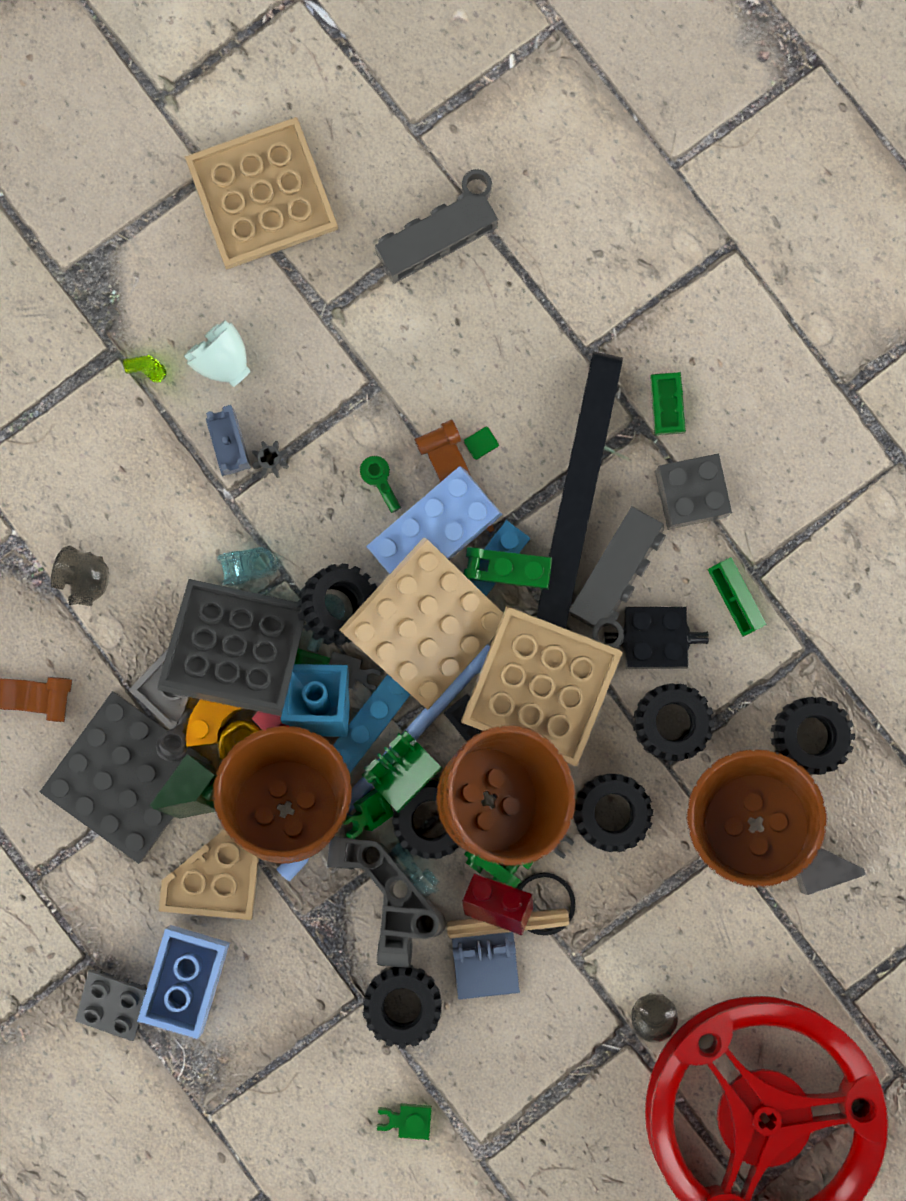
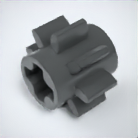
M262 441L261 445L263 448L259 452L256 450L252 451V454L258 458V461L254 462L252 466L254 469L263 468V478H266L268 473H274L279 478L278 471L281 468H289L288 464L283 461V458L289 455L288 451L282 450L279 452L278 441H275L273 446H267ZM270 453L273 457H276L274 458L275 464L271 466L265 462L267 461L266 455Z

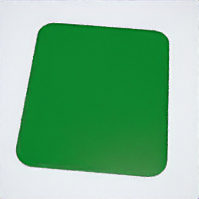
M489 427L482 428L464 440L466 447L476 460L499 446Z

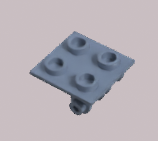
M513 932L452 938L458 1000L520 993Z

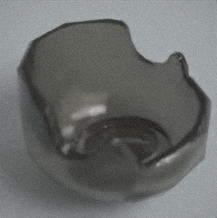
M650 993L639 998L631 1012L633 1031L644 1041L651 1043H660L670 1038L678 1024V1013L674 1003L663 994Z

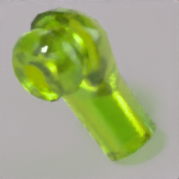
M151 355L123 359L126 374L143 372L154 383H159L166 377L164 365Z

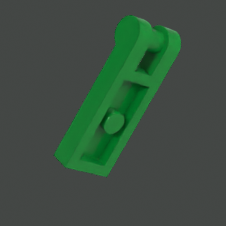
M467 547L466 557L468 558V565L464 569L463 574L469 580L549 589L552 566L551 557ZM480 560L489 561L488 571L479 570Z

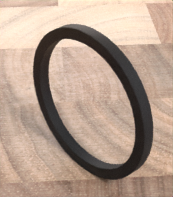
M537 873L529 876L519 885L517 889L522 890L530 881L542 877L552 878L560 882L570 896V923L575 912V897L571 887L561 877L551 873ZM566 926L547 931L537 929L528 931L537 935H552L560 932Z

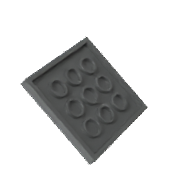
M188 579L158 682V690L282 716L305 619L300 621L298 617L302 609L297 608V602Z
M112 691L39 792L139 864L173 819V816L153 809L150 804L184 757L173 762L162 759L157 753L156 745L160 737L167 733L168 730ZM188 747L186 755L193 756L208 765L213 763L194 748Z

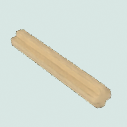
M564 908L532 912L525 930L569 925L568 911ZM475 918L447 922V933L451 939L511 932Z

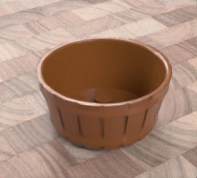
M510 725L501 726L500 728L498 726L477 734L457 751L444 768L437 788V808L445 830L456 844L464 850L493 863L522 865V863L528 864L543 858V855L549 854L558 846L559 841L563 840L570 827V820L573 819L575 786L572 775L569 773L571 771L564 757L558 753L559 750L545 737L542 738V735L527 728L522 729L519 726ZM485 791L489 795H496L497 799L493 801L495 806L493 809L488 805L483 806L481 803L484 799L483 793Z
M287 726L266 728V730L262 729L245 737V740L238 742L227 753L228 756L220 764L213 787L214 806L218 819L236 844L262 860L274 863H294L308 859L319 853L329 844L345 821L352 795L349 770L346 763L343 762L344 759L333 745H330L326 739L314 732L311 733L309 730L292 726L290 728H287ZM287 801L291 802V809L295 810L294 814H287L285 818L281 817V811L277 809V806L279 804L285 805Z
M751 749L732 753L731 756L727 755L719 759L700 776L696 782L697 785L694 786L690 795L689 809L687 808V824L696 852L699 853L700 858L711 870L715 871L722 878L743 886L768 887L781 884L796 877L813 862L818 854L817 851L820 850L824 841L827 813L826 806H824L825 802L817 783H814L815 780L801 765L798 766V763L782 754L778 755L776 752L758 749L752 751ZM758 817H761L763 819L762 826L765 828L764 831L756 830L754 833H751L748 830L751 825L747 821L750 818L756 820Z

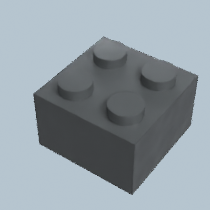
M719 453L659 465L655 470L667 530L727 518L732 513Z

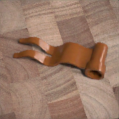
M452 419L442 423L440 428L414 439L421 456L426 453L428 454L440 482L459 466L463 467L470 475L467 465L456 445L461 442V437ZM492 524L487 528L489 533L495 531Z
M48 677L47 683L0 678V709L47 714V721L65 722L68 692H71L73 679Z

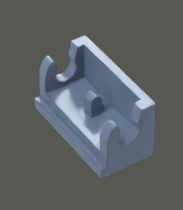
M232 405L224 406L222 411L218 413L207 412V418L205 419L221 475L226 476L250 469L251 465Z

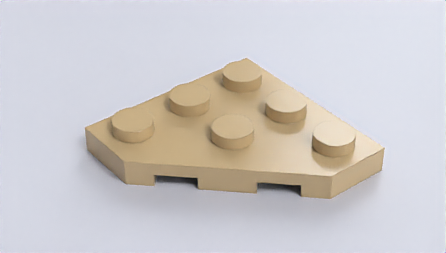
M223 829L217 836L162 880L159 911L252 920L259 858L236 844L225 829Z

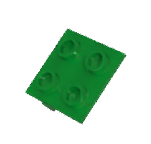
M406 730L402 734L398 733L397 737L389 744L391 748L389 749L385 746L386 753L383 756L378 753L377 756L380 759L377 760L375 758L368 766L364 767L365 771L361 774L396 812H399L442 769Z

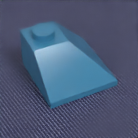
M294 664L281 716V723L303 728L320 736L347 737L350 712L348 665Z

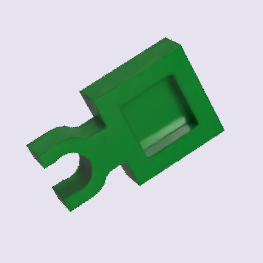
M375 788L353 803L356 813L353 815L348 814L343 823L348 825L352 822L353 827L345 834L348 838L354 839L363 831V828L367 831H373L393 816L394 812L390 804Z
M401 1103L400 1113L393 1112L390 1108L379 1107L378 1114L389 1116L390 1121L387 1124L377 1123V1131L399 1128L398 1138L429 1140L432 1106Z

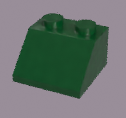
M187 754L150 806L157 811L179 819L216 812L213 787L218 770L212 765H208Z

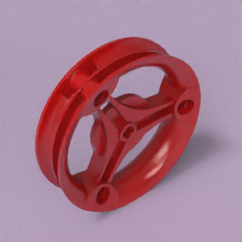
M745 996L729 999L702 1010L684 1023L668 1040L656 1060L648 1082L645 1101V1121L649 1144L660 1171L679 1201H750L759 1180L768 1167L780 1166L791 1161L804 1149L812 1132L834 1125L848 1124L854 1129L849 1152L833 1179L821 1191L805 1201H863L874 1185L881 1169L887 1145L888 1117L884 1093L878 1076L864 1052L851 1037L825 1017L802 1004L770 996ZM751 1026H775L789 1029L811 1039L833 1058L843 1072L844 1077L839 1090L830 1093H805L793 1079L781 1072L770 1069L748 1070L728 1048L733 1031ZM703 1035H713L714 1041L711 1047L707 1049L699 1047V1040ZM723 1053H725L741 1074L730 1084L713 1064V1061L718 1059ZM707 1064L723 1092L717 1107V1125L723 1142L730 1150V1157L721 1185L704 1187L687 1166L677 1143L674 1126V1107L681 1080L690 1065ZM859 1098L864 1099L863 1108L859 1112H852L853 1102ZM838 1103L840 1113L820 1116L812 1115L811 1107ZM764 1112L770 1119L767 1123H764L759 1117ZM743 1161L750 1164L751 1167L742 1190L739 1192L732 1187Z

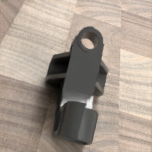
M334 836L329 842L327 867L364 869L384 894L377 965L410 968L413 949L412 938L427 939L442 934L446 926L444 915L436 909L382 843ZM370 847H376L380 852L379 860L375 864H370L366 860V851ZM399 880L404 881L408 886V892L403 898L396 897L393 892L394 884ZM427 915L434 920V928L431 932L425 930L423 926V920Z

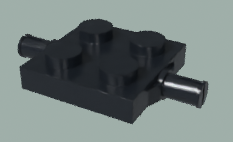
M625 607L624 609L625 625L623 627L624 640L622 647L626 654V669H687L690 644H708L709 638H707L709 636L708 631L690 632L687 624V607ZM604 632V644L614 643L618 639L619 632Z

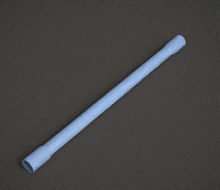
M488 644L428 710L424 708L405 729L415 740L422 735L471 679L480 673L490 649ZM364 777L352 788L347 815L355 808L353 803L369 793L374 787ZM309 858L294 863H281L276 870L290 882L309 861Z

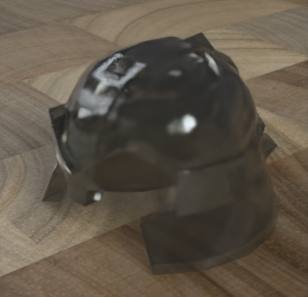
M69 545L62 548L53 563L51 587L63 590L65 584H71V595L68 598L69 606L75 604L92 606L93 602L100 598L107 589L109 568L102 556L94 555L91 552H83Z

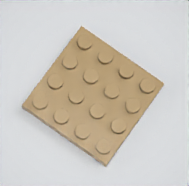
M297 117L185 156L226 270L339 230Z
M423 537L340 628V631L428 710L495 636L503 612L429 540Z
M506 606L461 722L482 731L498 726L500 728L501 726L510 725L533 730L542 735V738L545 737L559 750L558 753L562 754L567 763L577 766L623 651Z

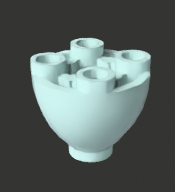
M224 320L220 325L216 324L206 333L205 337L208 339L206 342L202 341L199 345H194L184 357L188 360L187 364L199 374L212 380L229 382L234 387L251 370L247 367L245 346L240 334L232 323Z

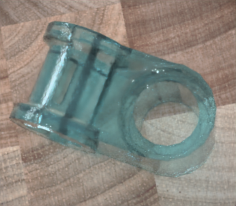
M264 547L233 551L217 556V561L221 562L224 576L222 586L225 587L269 577L278 568L276 555ZM261 555H268L270 559L269 566L264 570H258L256 567L257 558Z

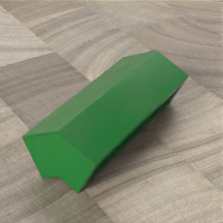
M732 557L707 569L742 637L767 625Z

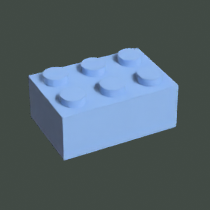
M173 925L165 928L137 1021L198 1039L205 1029L230 942Z

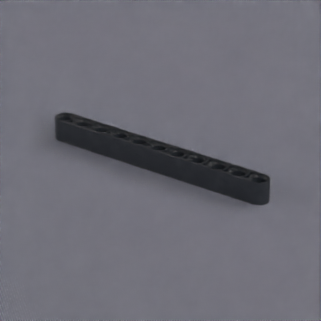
M593 351L549 553V557L552 558L549 589L541 590L536 613L537 618L565 629L623 363V357Z

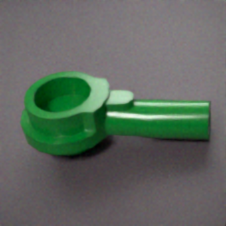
M380 456L367 457L360 466L361 478L365 483L378 488L391 513L398 511L402 507L387 481L390 475L387 461Z

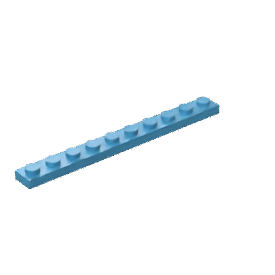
M506 520L484 550L519 554L531 538ZM480 560L479 570L488 571L489 561ZM470 580L485 596L496 585V583ZM388 674L348 725L347 737H339L333 744L344 759L343 762L346 763L349 774L410 697V694Z

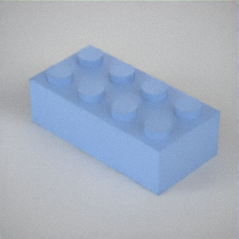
M459 466L366 547L389 574L392 573L423 537L429 540L450 560L503 514L467 471Z

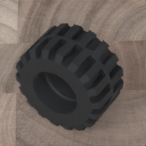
M344 563L338 567L336 564L329 565L311 577L305 583L306 586L301 589L299 593L301 599L297 601V608H301L302 612L298 614L300 621L305 619L307 624L303 628L306 632L311 629L314 632L312 638L316 641L322 638L324 639L323 644L330 645L334 642L336 646L352 642L340 631V628L347 621L339 620L329 613L325 605V595L327 590L330 589L343 592L351 601L353 615L378 588L376 583L371 585L368 582L371 577L367 573L364 575L359 574L361 568L354 566L349 569V564Z
M674 683L656 687L646 693V696L637 704L638 708L634 711L633 716L635 718L633 729L636 731V738L643 745V749L647 753L654 755L653 757L666 761H682L696 756L699 751H703L707 741L712 738L711 729L715 724L711 717V714L714 713L712 707H708L706 697L701 696L695 688H689L685 684ZM669 704L682 706L690 718V729L687 735L677 741L663 738L656 727V717L659 710Z
M809 697L798 699L791 704L785 705L782 708L783 711L776 715V724L771 727V732H774L771 744L775 745L776 751L774 752L776 754H782L798 763V766L801 765L809 774H826V772H833L838 769L837 766L839 764H844L848 760L846 758L847 753H852L854 747L850 746L851 740H855V733L851 734L850 728L854 727L852 720H847L846 716L848 713L845 709H839V704L834 701H827V698ZM806 718H817L826 727L828 734L827 743L818 754L806 753L797 741L798 727Z
M620 774L596 776L591 781H587L576 795L574 823H576L579 834L592 846L605 852H624L628 848L636 847L637 843L640 840L643 841L647 836V830L651 829V816L654 815L650 805L652 803L650 796H647L646 790L642 785H639L636 780ZM609 794L622 796L630 806L631 812L628 823L617 831L603 829L595 819L597 802Z
M430 780L399 812H396L394 809L392 817L394 833L404 849L406 848L410 854L428 860L431 858L440 859L450 855L460 847L449 836L447 831L439 837L427 838L418 833L414 827L413 815L417 807L427 801L437 802L439 781Z
M410 965V968L392 967L383 969L378 976L372 979L363 1001V1017L367 1021L366 1026L368 1030L373 1031L374 1037L378 1041H385V1045L389 1047L398 1045L399 1049H406L407 1045H412V1047L419 1045L420 1041H426L430 1037L432 1031L435 1032L438 1021L441 1018L442 1000L435 980L431 975L428 976L425 970L413 968V965ZM398 988H406L419 996L421 1011L416 1019L408 1023H399L388 1017L384 1010V1001L391 991Z

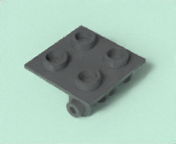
M98 969V971L89 970L75 1021L134 1041L139 1025L137 1020L147 990L146 984L128 983V978L121 981L120 975H116L114 978V975L103 972L102 969Z

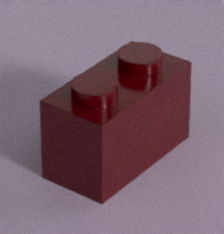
M473 874L462 900L464 915L519 935H523L533 910V897L531 893L477 874Z

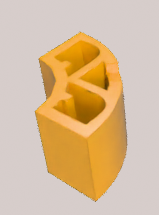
M200 699L188 721L186 747L218 744L221 731L225 728L228 720L237 712L245 709Z

